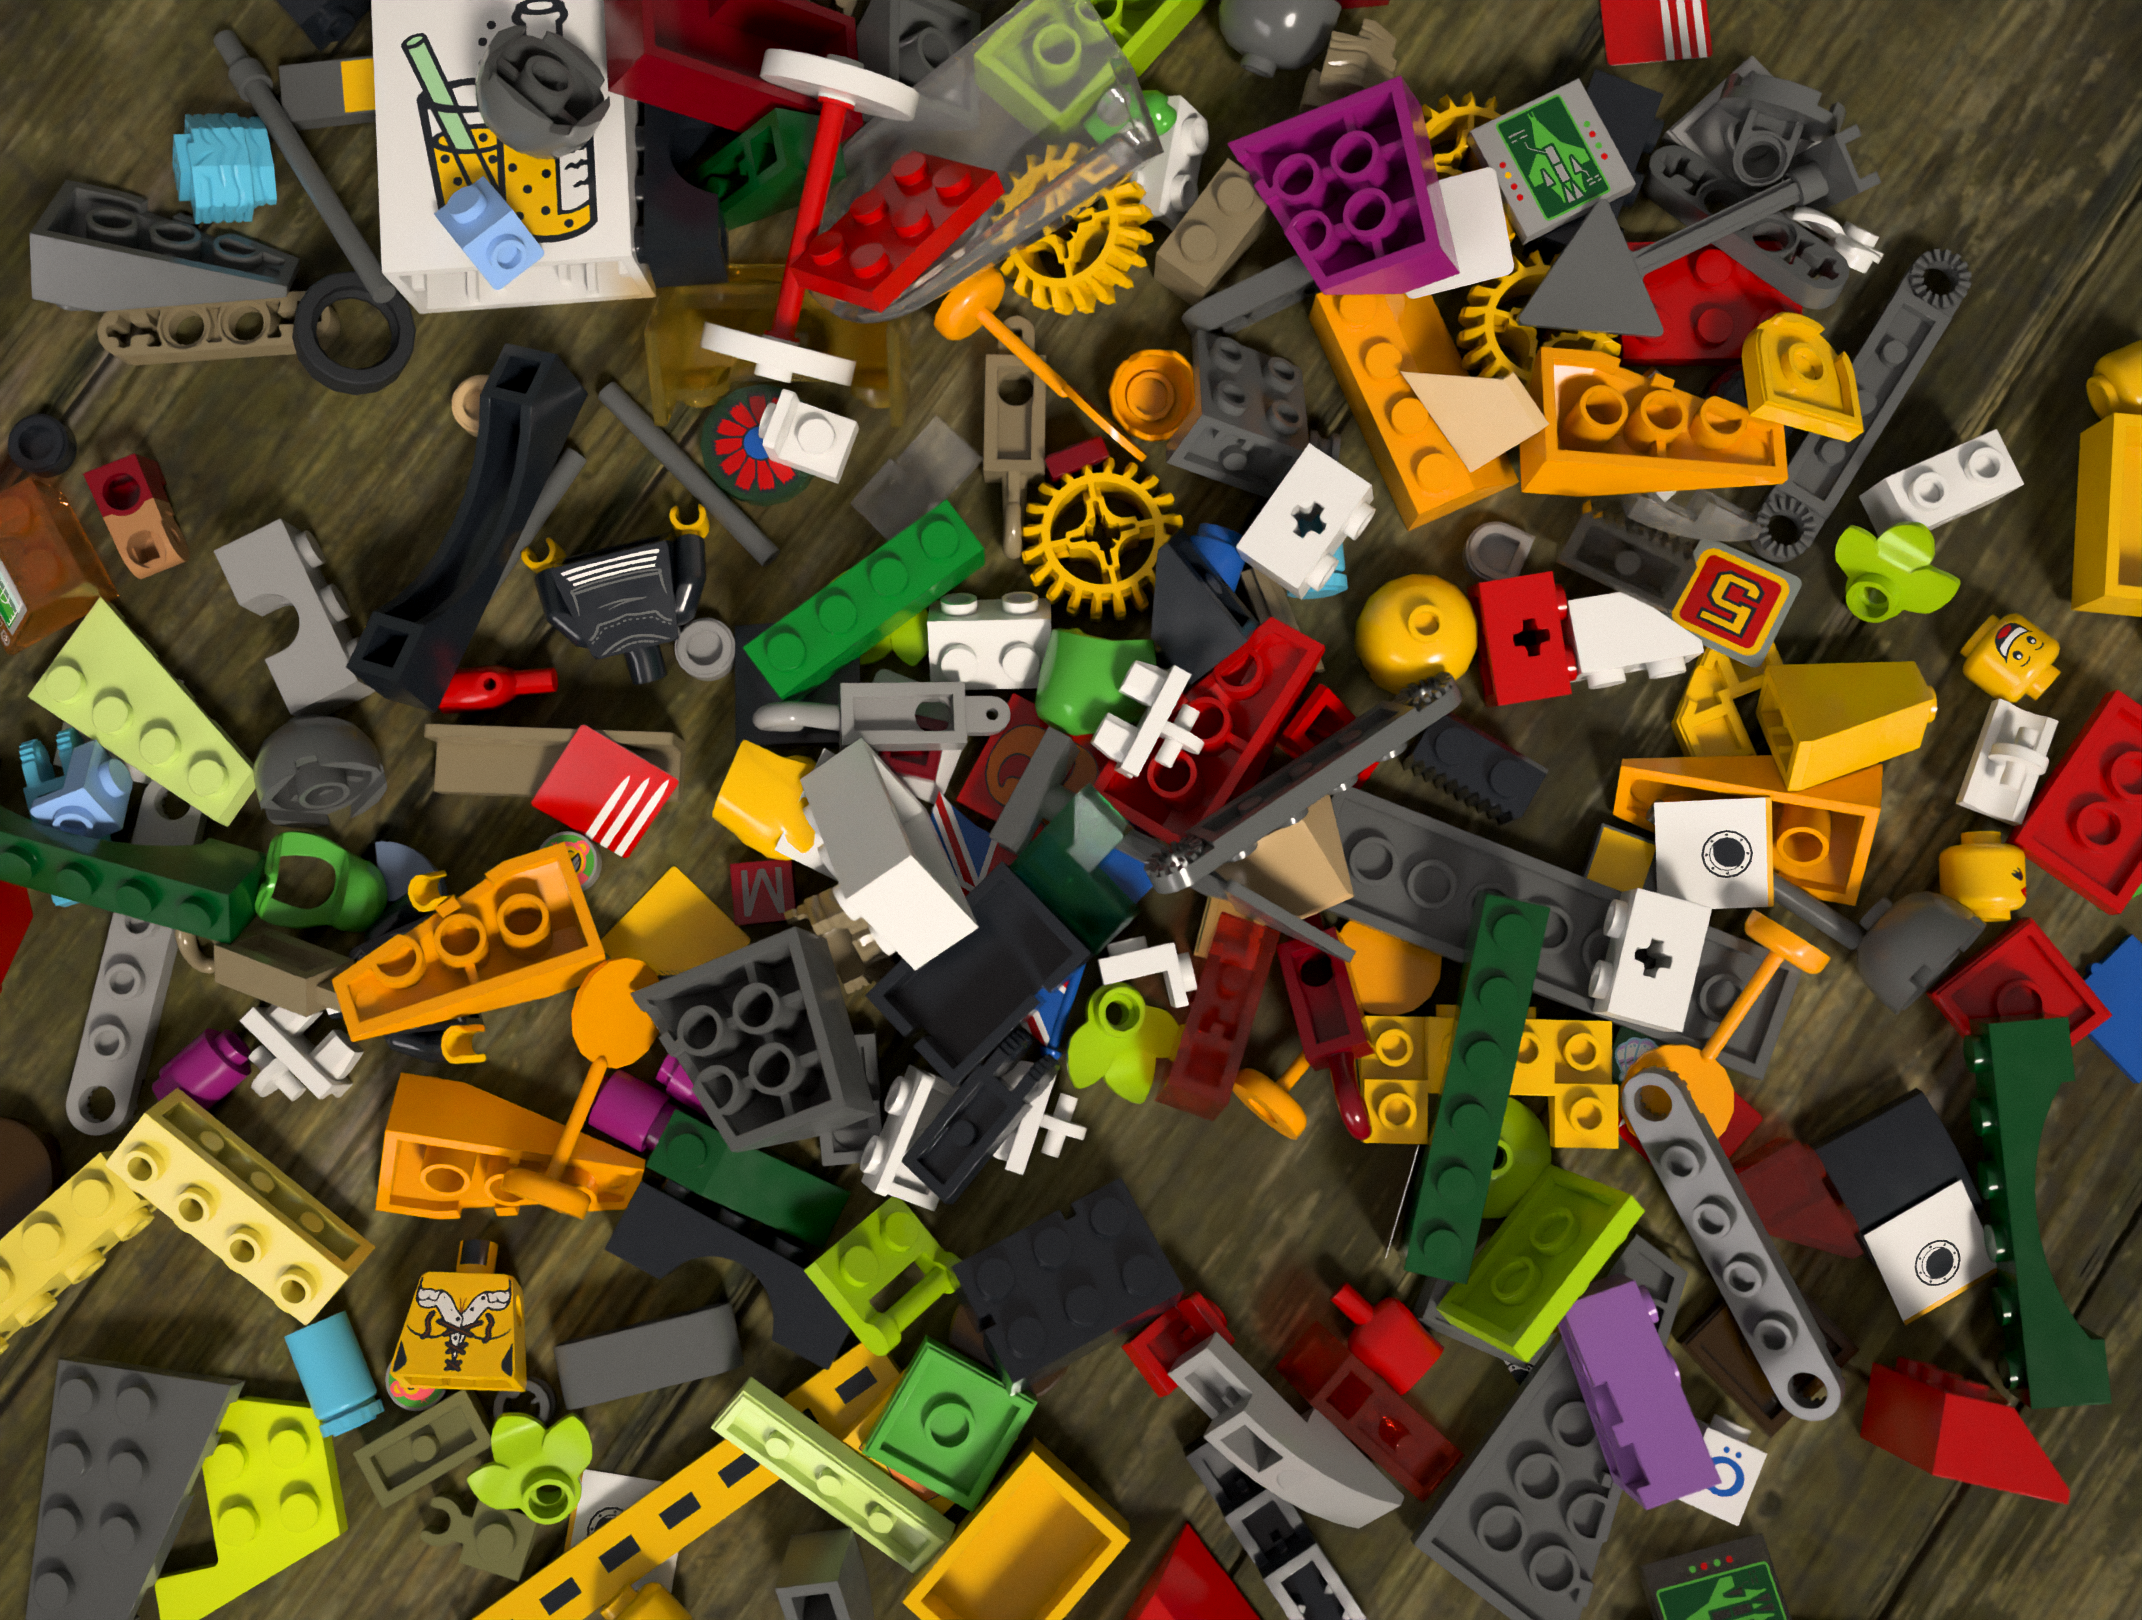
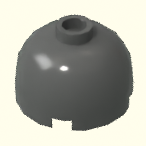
M1220 0L1218 8L1219 25L1228 45L1243 55L1240 62L1242 68L1266 78H1273L1276 68L1291 71L1312 64L1326 50L1330 42L1332 30L1335 31L1338 25V17L1342 7L1335 0Z
M514 25L498 31L479 63L475 78L477 108L485 125L508 147L516 152L537 159H558L581 149L591 139L610 107V96L604 100L600 90L605 81L600 69L583 50L562 36L550 31L545 33L543 39L523 35L527 26Z
M307 713L290 719L264 740L253 765L255 787L261 810L265 808L267 819L273 824L289 828H318L330 825L327 814L351 805L350 818L364 813L379 802L387 790L382 760L374 742L353 722L332 716Z
M1931 891L1913 892L1896 903H1893L1885 896L1859 922L1867 932L1857 948V967L1863 982L1876 998L1898 1015L1901 1010H1905L1913 1004L1950 968L1948 965L1960 953L1958 949L1965 952L1983 932L1987 924L1970 909L1950 896Z

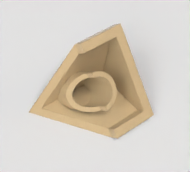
M1400 371L1470 473L1549 425L1514 372L1509 373L1504 378L1500 376L1497 379Z
M1330 795L1324 796L1309 806L1308 814L1298 823L1286 828H1276L1258 840V847L1249 856L1239 861L1226 862L1214 870L1227 882L1229 879L1240 883L1302 920L1354 897Z

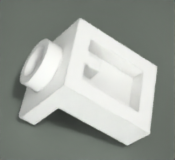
M783 389L777 404L770 402L767 405L761 418L758 434L760 438H763L762 445L770 460L839 484L859 431L857 421L799 401L796 392Z

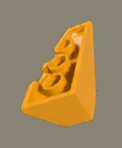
M1540 347L1537 351L1528 393L1549 425L1520 443L1522 492L1585 497L1783 484L1788 479L1783 424L1749 416L1748 408L1718 396H1712L1705 400L1674 388L1675 380L1655 373L1652 378H1648L1619 366L1621 359L1601 351Z
M1773 755L1622 759L1613 815L1655 833V825L1646 820L1645 816L1650 806L1657 799H1661L1664 802L1771 797L1773 871L1818 900L1856 906L1881 810L1883 764L1876 763L1801 791H1787Z

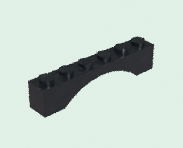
M505 343L480 394L479 428L474 461L465 494L452 526L435 555L417 578L394 599L373 611L346 665L348 670L385 699L433 713L437 712L587 398V391L557 354Z

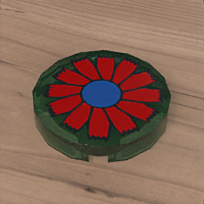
M758 384L736 389L717 402L704 423L700 445L705 468L724 493L739 501L748 502L749 505L767 507L788 502L807 489L814 478L812 474L770 460L762 445L763 438L759 437V426L763 413L770 402L777 404L780 394L784 389L781 387Z

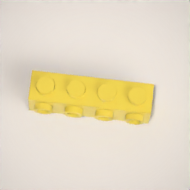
M178 1087L142 1115L104 1164L119 1176L127 1187L144 1196L169 1216L181 1230L194 1236L219 1256L231 1270L243 1275L273 1299L281 1310L290 1313L305 1326L314 1319L375 1249L373 1244Z
M114 1151L100 1152L0 1240V1355L9 1346L6 1340L22 1326L28 1327L48 1314L58 1303L55 1297L71 1283L77 1284L93 1274L105 1263L106 1258L103 1256L120 1240L123 1242L138 1234L154 1219L152 1212L157 1207L140 1193L127 1187L119 1176L104 1165Z

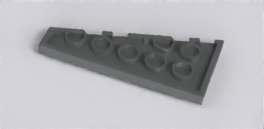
M1630 1232L1595 1281L1620 1273L1634 1279L1637 1286L1645 1285L1658 1313V1322L1654 1323L1663 1346H1666L1688 1272L1639 1235ZM1560 1331L1410 1538L1413 1545L1511 1620L1580 1619L1583 1606L1587 1607L1594 1585L1591 1579L1602 1543L1607 1542L1622 1493V1489L1612 1480Z
M77 1355L58 1359L25 1620L140 1619L141 1616L136 1614L147 1588L155 1585L195 1496L192 1489L205 1458L213 1455L222 1435L218 1431L229 1404L237 1401L244 1386V1380Z

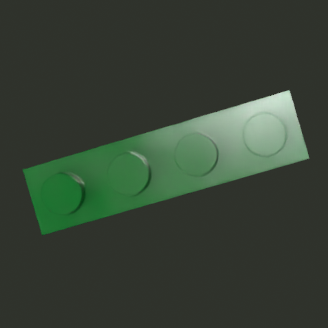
M946 499L753 639L743 649L781 701H800L985 565V548Z

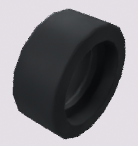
M356 271L329 274L309 287L297 306L292 339L298 360L313 379L332 391L362 395L379 392L398 379L413 353L416 328L411 309L397 290L395 296L390 301L376 303ZM352 298L368 302L380 310L388 321L392 335L390 349L385 357L371 367L360 369L341 366L330 359L320 347L316 333L318 318L326 307L338 300Z

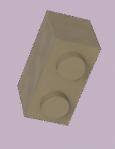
M1229 158L1156 253L1154 279L1192 306L1217 293L1272 219L1273 213L1254 187V183L1249 177L1250 173Z

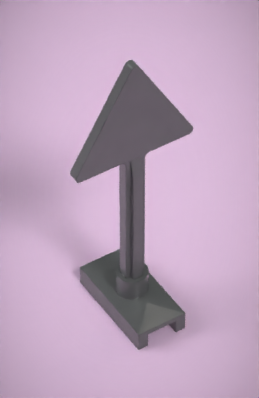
M1858 125L1849 127L1794 156L1789 172L1784 175L1783 182L1636 252L1628 248L1608 200L1600 199L1593 205L1516 317V323L1519 326L1647 338L1661 336L1664 328L1643 282V277L1646 274L1792 204L1796 207L1807 206L1822 211L1882 183L1877 171L1860 179L1845 144L1862 136Z
M1048 727L989 835V838L998 842L1001 848L1020 858L1023 857L1043 818L1063 829L1068 828L1070 825L1145 864L1147 859L1151 858L1154 852L1161 853L1160 848L1165 846L1082 803L1081 795L1061 786L1080 750L1071 737L1051 727ZM1212 871L1189 886V888L1205 896L1229 901L1235 910L1242 915L1348 963L1351 962L1356 953L1352 948L1232 879H1229L1227 882L1216 871Z

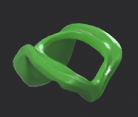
M286 831L277 834L272 839L264 868L267 879L260 885L255 900V911L260 919L286 928L303 929L328 925L348 932H364L385 911L388 898L387 885L381 871L370 861L347 851L329 838L316 833ZM281 856H311L330 863L335 869L336 875L335 887L330 898L324 904L312 909L297 908L271 898L278 877Z

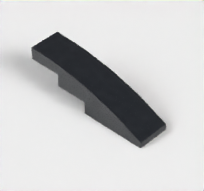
M1204 1434L1182 1448L1185 1457L1219 1506L1224 1519L1258 1568L1262 1579L1290 1620H1368L1293 1504L1281 1499L1255 1482L1203 1437Z

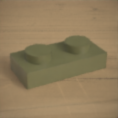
M460 1390L357 1450L353 1455L382 1509H385L491 1447V1434L494 1425L475 1390Z

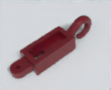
M1321 912L1303 920L1345 944L1335 927L1326 929ZM1287 935L1289 941L1276 945L1306 1061L1315 1072L1326 1068L1330 1069L1335 1100L1347 1130L1353 1138L1366 1140L1372 1135L1373 1130L1366 1101L1360 1094L1355 1059L1374 1054L1375 1050L1351 964ZM1327 957L1331 958L1334 974L1328 983L1318 987L1306 985L1301 972L1302 965Z

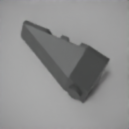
M71 180L64 182L30 232L32 299L55 303L58 307L69 311L90 310L101 312L287 297L300 268L299 258L240 235L224 234L214 237L198 230V224H195L194 218L179 213L173 216V220L149 212L148 200L136 195Z

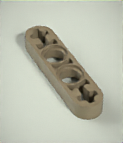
M307 291L289 292L287 297L106 311L99 321L97 334L99 342L106 351L130 365L296 354L292 339L294 324L281 325L277 312L288 323L294 322L297 306ZM331 305L326 307L320 315L321 322H317L316 333L320 347L323 350L333 345L340 333L341 323L339 315ZM250 312L261 313L264 320L261 333L252 340H239L235 332L236 323L239 318ZM191 316L201 317L204 323V331L200 339L189 345L179 344L176 331L180 322ZM133 323L144 332H158L161 342L151 334L133 336L130 346H127L119 339L120 335L130 333L131 324Z

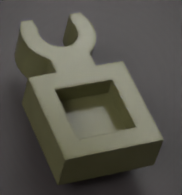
M441 1492L432 1498L430 1506L445 1510L450 1516L451 1523L448 1529L429 1524L421 1531V1540L429 1545L438 1547L448 1545L453 1541L462 1543L464 1545L458 1560L459 1563L519 1581L525 1575L541 1524L528 1518L521 1508L494 1509L478 1499L475 1511L468 1508L467 1503L461 1496L452 1492Z

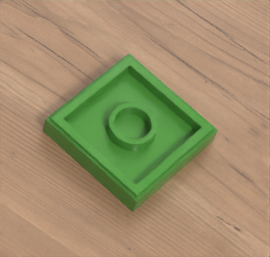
M926 1335L862 1444V1453L974 1512L1038 1403L1036 1394L1026 1389L1009 1397L997 1373Z

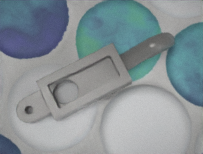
M965 682L840 683L838 704L801 701L769 703L755 711L753 723L757 728L765 731L795 732L802 730L804 726L839 731L840 752L861 737L873 751L963 750L967 744V736L999 734L1010 721L1011 713L1007 703L999 697L965 696ZM926 702H942L949 709L948 728L944 731L922 730L916 723L915 712L919 704ZM993 712L996 715V719H988L986 713Z

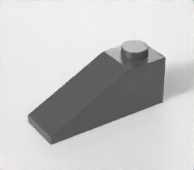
M852 1527L791 1535L775 1587L785 1619L874 1620L869 1579Z

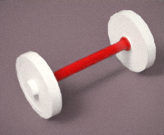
M769 48L765 51L760 77L773 85L815 98L817 102L822 104L770 331L764 329L763 336L704 322L699 346L755 362L754 374L791 383L794 372L851 386L856 365L855 361L799 346L801 339L795 338V333L806 288L799 286L790 266L808 250L810 242L819 234L847 111H857L893 120L911 121L914 120L920 94L903 83L865 70L863 63L834 54H827V58L796 51Z

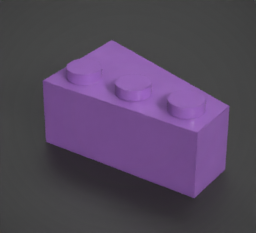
M1617 1273L1589 1283L1586 1291L1578 1297L1558 1323V1328L1612 1480L1644 1509L1648 1510L1722 1484V1481L1680 1386L1681 1378L1675 1360L1669 1349L1663 1346L1654 1323L1658 1322V1313L1645 1285L1637 1286L1634 1279Z

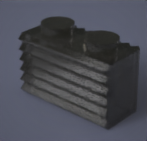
M1591 496L1581 497L1556 545L1557 563L1666 614H1670L1673 611L1697 568L1690 541L1681 544L1679 536L1670 538L1668 531L1659 533L1657 525L1648 528L1646 520L1637 523L1635 515L1626 518L1624 510L1615 513L1612 505L1603 507L1601 500L1592 502Z

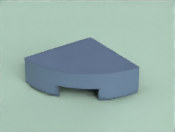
M386 841L375 842L377 866L383 874L387 885V904L393 903L408 892L409 883L414 876L439 871L429 859L409 846ZM443 877L438 883L441 897L448 896L447 886Z

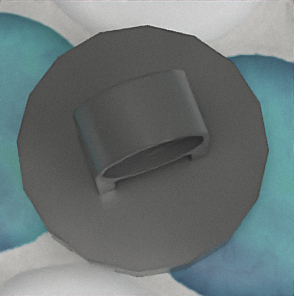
M1735 73L1727 77L1718 100L1721 109L1745 122L1734 150L1732 170L1734 178L1741 187L1751 192H1762L1782 182L1784 175L1788 172L1800 139L1824 141L1839 133L1847 112L1845 107L1839 102L1831 104L1829 111L1818 106L1822 93L1813 88L1762 74H1755L1751 86L1741 85L1743 78L1739 73ZM1758 145H1767L1773 148L1780 160L1776 171L1764 178H1754L1748 175L1742 164L1746 152Z

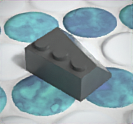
M795 926L630 993L639 1009L648 1013L659 1030L661 1036L658 1038L671 1057L677 1058L694 1085L692 1091L732 1152L738 1153L822 1136L877 1115L826 938Z

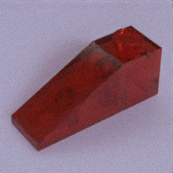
M1221 912L1196 979L1197 990H1192L1188 1001L1189 1005L1186 1006L1156 1094V1102L1210 1121H1214L1228 1106L1281 932L1229 913Z
M1317 1320L1275 1367L1309 1404L1423 1503L1465 1456Z

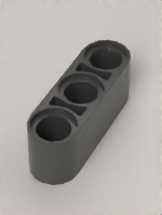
M731 1301L711 1304L581 1336L553 1346L566 1410L587 1407L713 1376L745 1365Z

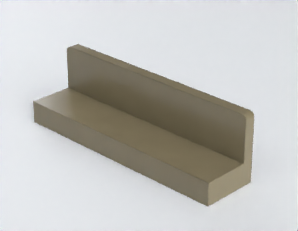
M425 724L424 737L437 742L434 791L440 794L535 797L578 729ZM595 730L677 778L679 784L666 802H683L685 741L674 733Z

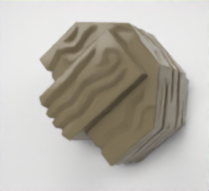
M1364 18L1360 28L1361 31L1357 36L1332 30L1322 72L1313 68L1308 75L1299 115L1392 79L1397 62L1392 57L1397 39L1377 21Z
M829 888L819 893V895H813L804 899V904L798 906L797 909L784 912L785 919L789 925L792 924L794 927H799L827 939L837 977L841 979L847 994L861 989L863 985H871L872 981H880L897 964L895 956L899 954L894 952L890 956L887 955L874 940L868 928V922L863 917L854 921L844 912L834 896L833 888Z

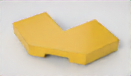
M1773 642L1763 663L1759 667H1750L1709 647L1703 646L1704 653L1698 656L1671 722V727L1684 757L1757 756L1733 700L1761 689L1766 665H1783L1777 648Z

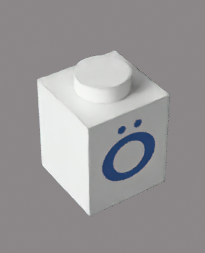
M1714 1414L1711 1424L1695 1418L1722 1484L1679 1498V1500L1738 1526L1767 1453L1747 1442L1751 1430L1716 1414Z

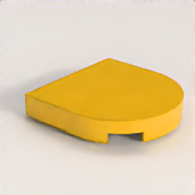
M1780 312L1760 323L1748 334L1742 348V365L1749 416L1850 442L1863 433L1862 416L1852 363L1845 351L1837 355L1832 346L1820 335L1825 328L1813 319L1793 312Z

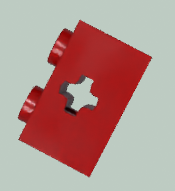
M1553 571L1481 582L1467 587L1468 599L1472 604L1479 624L1477 655L1485 706H1502L1572 694L1570 681H1575L1577 678V663L1572 646L1570 644L1564 645L1561 621L1567 618V599L1563 586L1554 583ZM1522 631L1527 633L1534 632L1536 644L1529 645L1527 648L1525 646H1515L1513 635Z

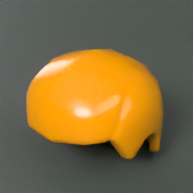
M1144 349L1131 354L1128 359L1124 360L1115 369L1108 390L1113 418L1133 437L1152 442L1171 439L1195 406L1193 366L1183 355L1174 350Z

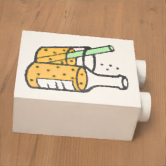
M371 0L382 274L420 314L656 297V286L648 264L638 263L634 245L635 226L644 225V213H639L634 187L635 176L644 175V163L639 162L636 151L635 127L644 125L645 114H640L637 100L608 91L604 0ZM514 25L527 26L523 35L534 36L539 39H543L545 33L550 31L562 36L583 50L600 69L605 79L600 90L604 100L610 96V107L591 139L581 149L558 159H537L516 152L508 147L485 125L477 108L475 78L479 63L498 31ZM482 176L489 181L513 209L544 250V255L541 259L500 290L493 289L434 215L435 212L447 204L449 198L457 190L465 186H471Z

